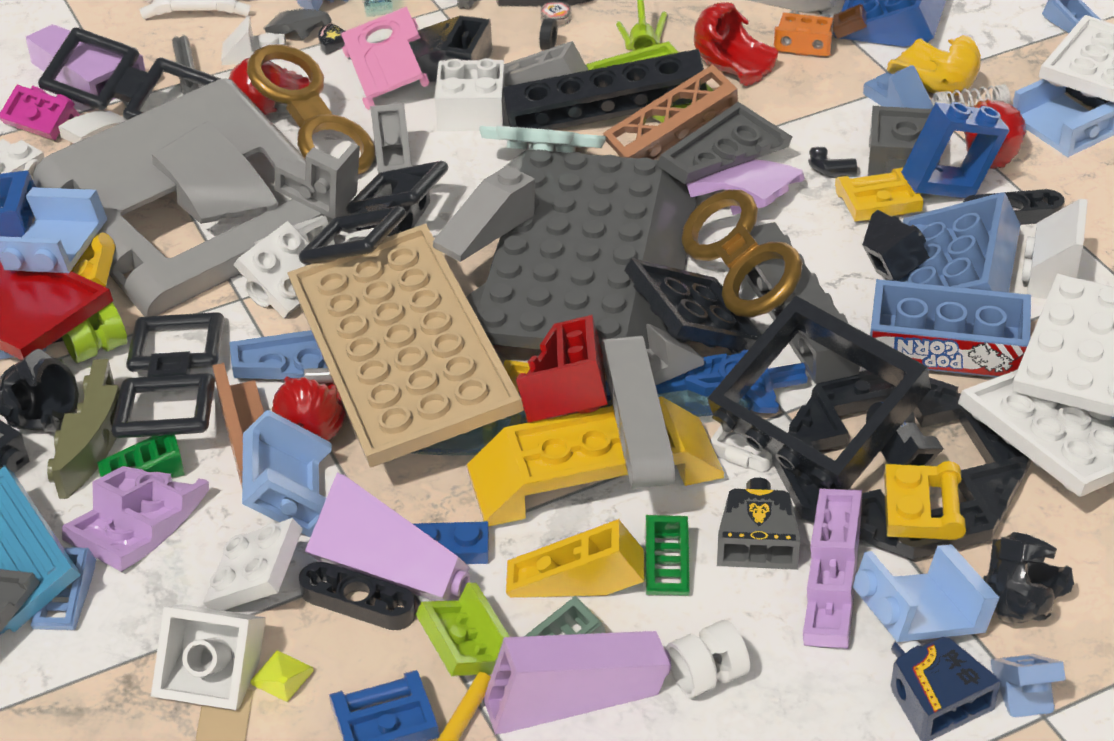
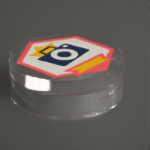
M560 1L548 2L540 9L541 22L544 18L556 19L559 28L566 26L571 21V7L567 3Z

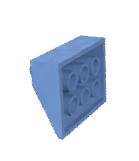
M1005 192L903 219V223L909 226L914 225L923 233L926 239V243L923 245L930 258L900 279V282L1009 292L1020 223Z

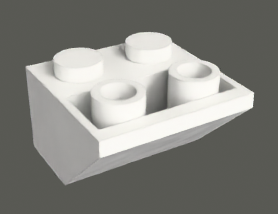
M486 58L466 61L459 59L439 61L435 91L437 131H480L479 126H504V60Z

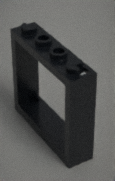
M795 296L709 395L707 400L713 414L712 419L719 422L724 431H735L743 436L744 440L755 450L762 452L765 449L775 455L779 463L791 471L798 469L808 475L812 483L819 488L825 486L829 489L849 490L931 390L927 366L806 300ZM798 332L896 386L836 460L831 459L738 404L741 398Z

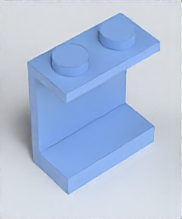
M1045 79L1015 91L1013 106L1020 110L1025 120V129L1066 157H1070L1114 136V104L1111 101L1095 109L1088 110L1065 95L1066 86L1057 87Z
M32 187L26 198L35 221L23 237L0 236L1 264L4 270L70 273L107 220L97 190Z
M952 544L937 546L927 574L893 577L872 551L864 552L853 585L855 591L897 642L986 633L999 600V596Z

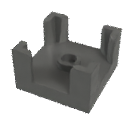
M872 106L867 176L884 174L886 172L887 158L908 159L932 109Z

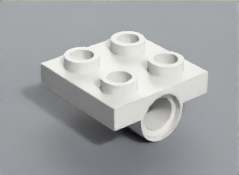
M288 221L240 256L234 263L236 269L247 279L245 287L249 297L261 307L271 305L283 318L300 306L287 272L310 265L303 264L299 260V253L309 243Z
M293 518L276 524H267L256 531L244 535L239 534L229 539L223 548V556L218 568L210 579V587L203 604L209 609L223 611L278 593L303 528Z

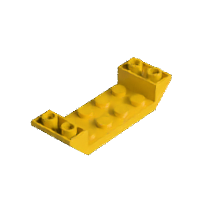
M658 397L673 454L674 465H676L684 486L724 478V471L700 418L666 398ZM613 406L600 408L586 414L574 413L504 427L467 463V471L483 521H488V526L526 519V495L628 475Z

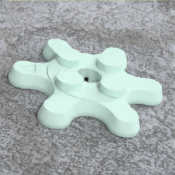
M479 126L481 138L507 140V148L526 150L527 144H529V150L540 149L554 152L555 146V152L571 153L575 152L576 147L602 148L606 140V136L567 131L506 126Z

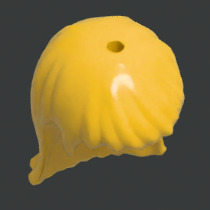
M961 35L955 40L949 39L948 42L951 44L949 52L939 50L922 39H917L900 56L888 62L887 71L894 74L913 65L926 91L933 94L950 91L953 94L955 90L962 92L964 89L968 90L972 86L980 70L981 56L977 44L970 36Z

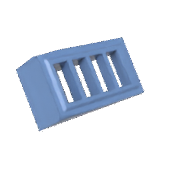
M1048 0L1042 12V15L1047 20L1068 33L1072 31L1085 15L1100 19L1082 0Z
M63 547L81 575L71 583V588H65L56 596L69 597L68 602H52L51 600L32 617L31 627L33 629H76L96 564V559L89 548ZM48 611H66L65 618L47 617Z

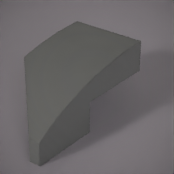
M311 9L288 10L280 12L264 27L266 33L286 34L296 30L301 40H303L315 28L323 25L326 26L332 19L324 11Z

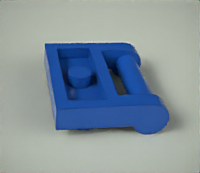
M410 671L404 673V678L349 694L344 695L343 691L329 694L333 715L337 721L342 740L429 741L439 738L438 724L418 671Z

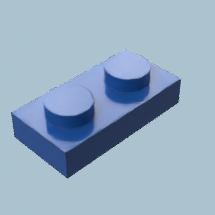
M488 521L413 524L457 555L466 564H489Z

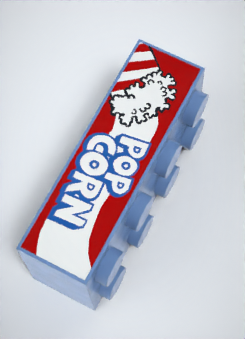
M876 279L870 336L927 366L928 370L999 377L1018 370L1030 341L1031 295Z

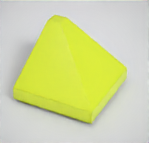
M276 650L250 682L251 685L288 702L312 674L313 667Z

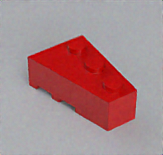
M593 315L554 323L540 344V355L532 356L529 359L530 370L527 374L520 373L516 378L528 423L573 412L581 414L591 413L598 410L601 406L608 405L603 356Z

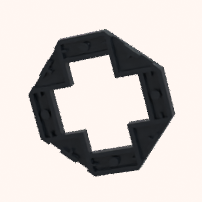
M868 370L860 371L858 375L817 383L812 390L811 398L807 404L801 406L790 423L788 433L818 451L847 445L849 433L839 416L865 411L876 402H884L896 386ZM929 377L931 390L913 410L920 426L926 427L959 419L987 464L961 470L962 480L958 487L967 501L959 503L960 515L965 518L966 533L962 538L956 540L887 537L885 496L882 490L877 489L862 493L859 540L910 559L933 555L939 545L952 544L955 549L991 541L1031 464L1030 458L1013 445L1006 443L1000 435L983 422L976 420L970 412L958 404L961 393H958V386ZM772 454V463L787 492L790 494L802 519L814 523L819 489L829 488L825 486L817 487L812 483L808 475L798 469L791 471L779 463L775 455ZM943 507L931 510V518H941L943 516Z

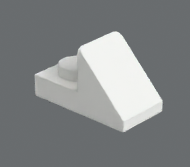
M247 16L223 42L221 63L222 65H237L244 59L250 58L254 51L267 45H286L285 35L264 33L253 36L250 16ZM281 59L270 60L272 62H285V60Z

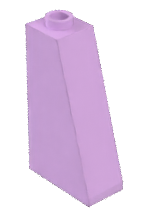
M52 24L25 36L32 64L44 72L71 30ZM79 42L55 80L98 96L122 57ZM139 54L133 68L146 72L143 56Z
M336 474L305 552L319 562L330 563L404 587L413 594L434 601L458 600L466 584L470 582V574L468 573L470 567L457 555L343 474Z
M657 631L504 637L484 697L494 733L504 734L656 696L659 694L665 677L670 673L671 658L669 652L663 648Z

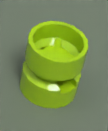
M110 303L62 336L70 356L77 364L97 356L98 349L100 348L108 352L128 342L122 319L113 303Z

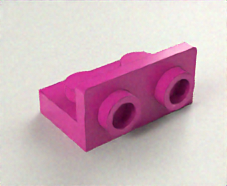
M17 84L0 112V120L4 124L56 140L60 133L58 126L65 123L67 119L71 120L80 116V114L74 108L75 103L64 95L57 94L55 97L39 87L31 86V88H27Z

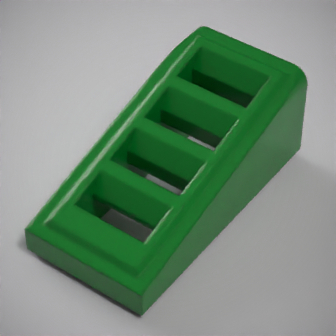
M175 435L152 436L97 462L100 477L122 466H136L134 468L147 472L169 473L172 478L185 475Z
M646 515V595L689 596L688 516ZM655 538L678 539V543L655 542ZM655 551L678 552L679 556L655 555ZM655 564L679 565V569H655ZM655 577L680 578V583H655Z

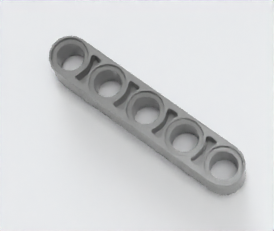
M642 335L603 339L602 356L630 486L632 489L672 485L675 483L673 454L644 338Z

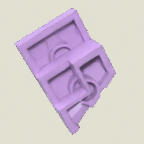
M751 160L689 182L687 187L691 198L722 189L743 190L753 196L757 208H762L771 204L777 197L788 192V184L802 182L805 177L803 170L771 161ZM730 206L732 215L741 213L740 206Z
M122 466L92 482L93 510L62 525V540L76 548H89L95 558L122 572L158 547L188 518L209 491V481L198 478L194 484L172 481L171 474L147 472L142 469Z

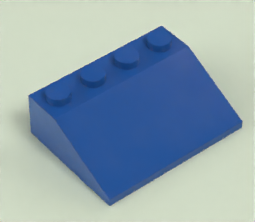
M845 0L841 12L858 4L863 5L867 13V27L839 39L902 47L912 45L917 39H922L927 43L935 37L946 0Z

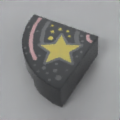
M331 22L326 26H322L318 33L321 51L328 55L345 46L341 35L345 30Z

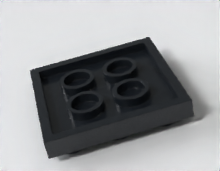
M633 258L630 259L624 270L633 281L634 289L646 298L651 305V311L662 319L668 327V333L678 341L687 342L690 340L703 343L711 348L720 346L740 353L743 350H749L762 335L748 317L737 316L726 308L722 298L723 286L716 277Z

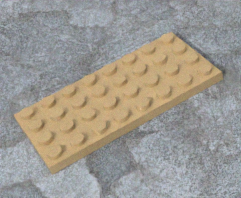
M427 224L386 237L372 253L312 263L287 272L292 288L332 381L337 388L338 395L370 468L524 411L520 395L441 251L433 248L434 237Z

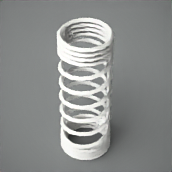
M1005 84L989 86L988 89L981 87L979 91L976 88H972L970 92L967 89H964L962 92L955 90L953 94L950 91L936 92L933 95L932 104L934 106L935 102L946 104L956 102L954 94L957 92L960 95L959 103L965 105L963 93L966 91L969 94L968 107H970V99L973 107L972 91L975 90L977 92V104L979 99L983 101L980 94L982 89L986 91L985 100H991L989 94L991 88L993 89L992 101L998 100L1010 104V92Z

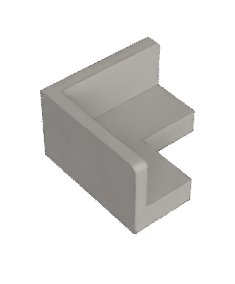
M352 143L339 159L314 147L306 155V163L301 161L293 163L282 157L275 165L274 190L332 219L338 217L357 194L360 146Z

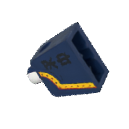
M941 637L924 646L917 640L895 641L893 643L891 651L897 659L893 664L891 690L921 741H932L995 710L1001 681L951 638Z

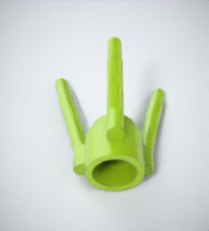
M637 0L638 23L633 26L630 35L620 21L616 23L625 41V48L627 50L632 49L635 51L660 44L667 12L661 13L656 30L654 31L653 27L646 23L644 0Z

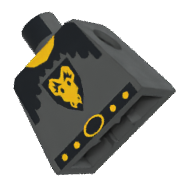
M761 477L750 479L746 483V489L734 488L730 490L718 531L717 566L798 570L800 533L790 494L785 490H771L770 482Z

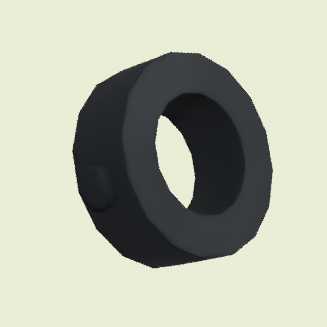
M544 18L542 21L539 35L541 50H547L556 45L558 32L556 19Z

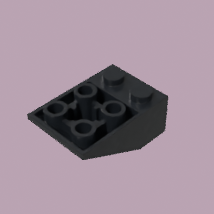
M459 15L417 30L420 39L409 43L422 74L426 73L429 82H437L439 61L459 59L461 61L481 60L490 57L492 53L491 19Z

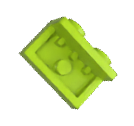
M467 583L459 600L421 601L415 614L451 676L477 675L479 672L492 674L504 637H510L477 583Z

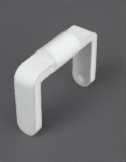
M720 425L711 438V445L716 456L724 458V460L759 472H766L773 465L770 452L765 457H760L752 452L722 443L729 433L723 430L722 425Z

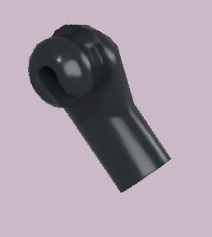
M823 146L811 147L809 150L810 159H808L810 167L826 176L857 175L856 158H827L828 150Z

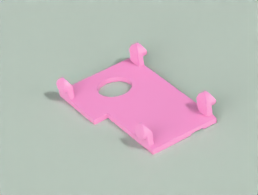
M407 6L341 33L346 45L342 47L343 52L347 58L351 57L366 95L362 100L365 108L370 110V106H375L372 98L416 80H419L423 87L429 85L426 73L422 74L409 44L420 39V35L417 31V22L415 18H411ZM377 30H392L391 36L382 42H367L368 37Z

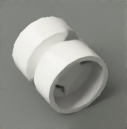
M721 620L702 628L699 632V637L695 634H688L669 642L666 646V650L671 658V674L680 690L690 698L714 689L717 680L721 683H727L746 675L750 671V660L746 645L739 631L728 620Z

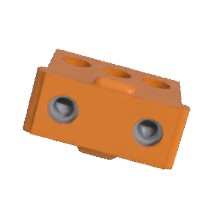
M791 10L790 13L783 12L779 26L775 27L774 48L781 52H790L797 55L830 56L833 18L829 14L824 17L825 13L821 16L799 14L797 10L795 14L794 10Z

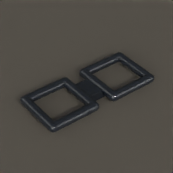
M75 27L70 31L38 80V86L45 91L56 95H64L73 101L97 110H105L113 97L125 101L128 105L123 111V117L128 120L144 113L140 109L163 72L202 86L221 78L163 57L155 60L148 73L133 68L139 57L137 48ZM79 42L122 57L98 96L55 80Z
M436 161L378 173L347 205L346 210L349 215L334 218L299 253L300 262L311 264L372 253L405 218L406 211L403 207L419 203L446 174L448 164L445 161ZM395 172L422 177L410 191L375 197L386 185L391 184L390 180ZM355 228L357 231L374 228L365 239L328 245L341 231Z
M210 312L139 317L136 320L126 367L131 372L148 371L147 377L123 380L111 429L114 437L134 438L203 433L208 429L215 377L210 373H190L192 368H207L218 363L225 320L223 314ZM208 328L205 350L202 353L186 351L151 354V356H144L149 331ZM198 389L193 418L130 422L136 393Z

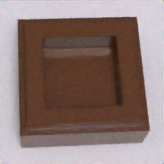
M862 4L853 6L833 16V31L837 39L867 27V13Z

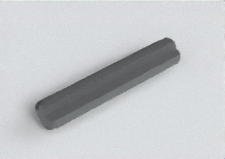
M185 35L181 37L175 36L172 39L176 62L195 69L189 38ZM179 77L183 95L199 88V84Z

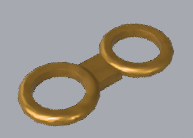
M283 44L267 45L255 50L248 59L247 74L249 79L262 95L275 102L287 105L286 109L300 127L297 145L302 156L306 159V155L313 147L315 148L312 141L314 133L321 130H335L351 137L360 146L361 156L359 158L358 175L368 171L375 161L373 141L359 124L348 118L333 115L319 96L324 89V75L319 64L305 52ZM281 59L290 61L307 73L310 84L301 90L280 88L264 76L261 66L270 60Z
M728 189L712 195L699 204L690 214L683 227L681 241L685 252L695 260L712 261L721 258L730 269L724 279L722 298L726 308L737 316L756 317L777 308L794 292L801 278L802 260L798 251L785 242H768L759 245L750 234L756 224L758 213L753 196L743 190ZM728 206L741 207L740 219L727 236L711 244L698 243L699 231L704 222L713 213ZM770 259L784 260V274L779 283L770 292L753 300L740 299V285L753 267Z

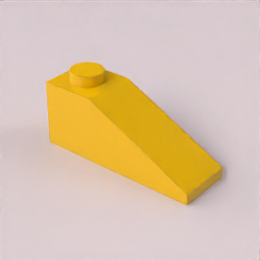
M620 519L507 560L506 594L510 598L575 595L602 596L644 582V549Z

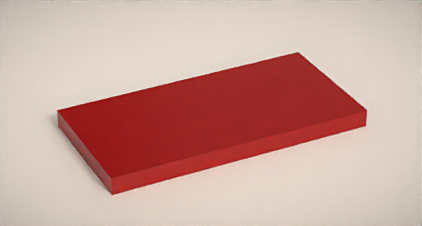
M0 261V350L20 360L37 349L43 350L112 303L113 298L110 289L72 271L70 273L4 270Z

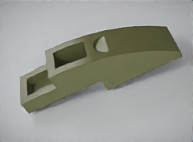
M93 359L90 375H85L83 380L84 401L78 403L77 413L64 415L61 430H56L54 445L56 453L55 457L50 458L48 461L47 473L49 482L55 483L59 499H68L86 483L98 469L97 462L107 457L117 439L113 436L111 429L120 390L119 385L114 384L109 359Z

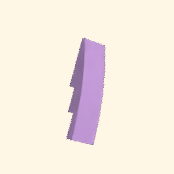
M819 489L811 540V565L807 584L808 602L803 629L804 646L848 648L855 592L853 585L857 571L862 490Z

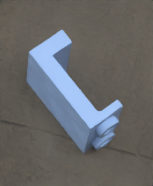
M270 410L265 411L243 433L242 504L278 522L293 518L303 528L301 533L311 537L326 501V497L319 494V463L332 451L331 442Z

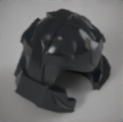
M41 349L31 352L15 365L13 364L4 371L0 378V415L6 419L7 424L11 427L56 432V430H61L64 415L74 413L77 409L79 391L75 376L62 359L53 358Z
M1017 532L1001 537V539H993L988 575L983 576V580L999 596L994 612L1002 621L1014 624V622L1024 623L1031 620H1046L1052 615L1051 611L1054 600L1072 591L1074 585L1073 568L1067 565L1058 567L1044 563L1045 557L1054 559L1057 551L1056 547L1028 534Z

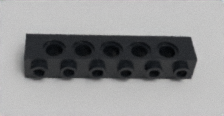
M699 49L503 87L509 125L510 127L554 130L634 114L703 71L704 67ZM706 82L700 85V90L707 91ZM679 98L673 102V106L692 103V99Z

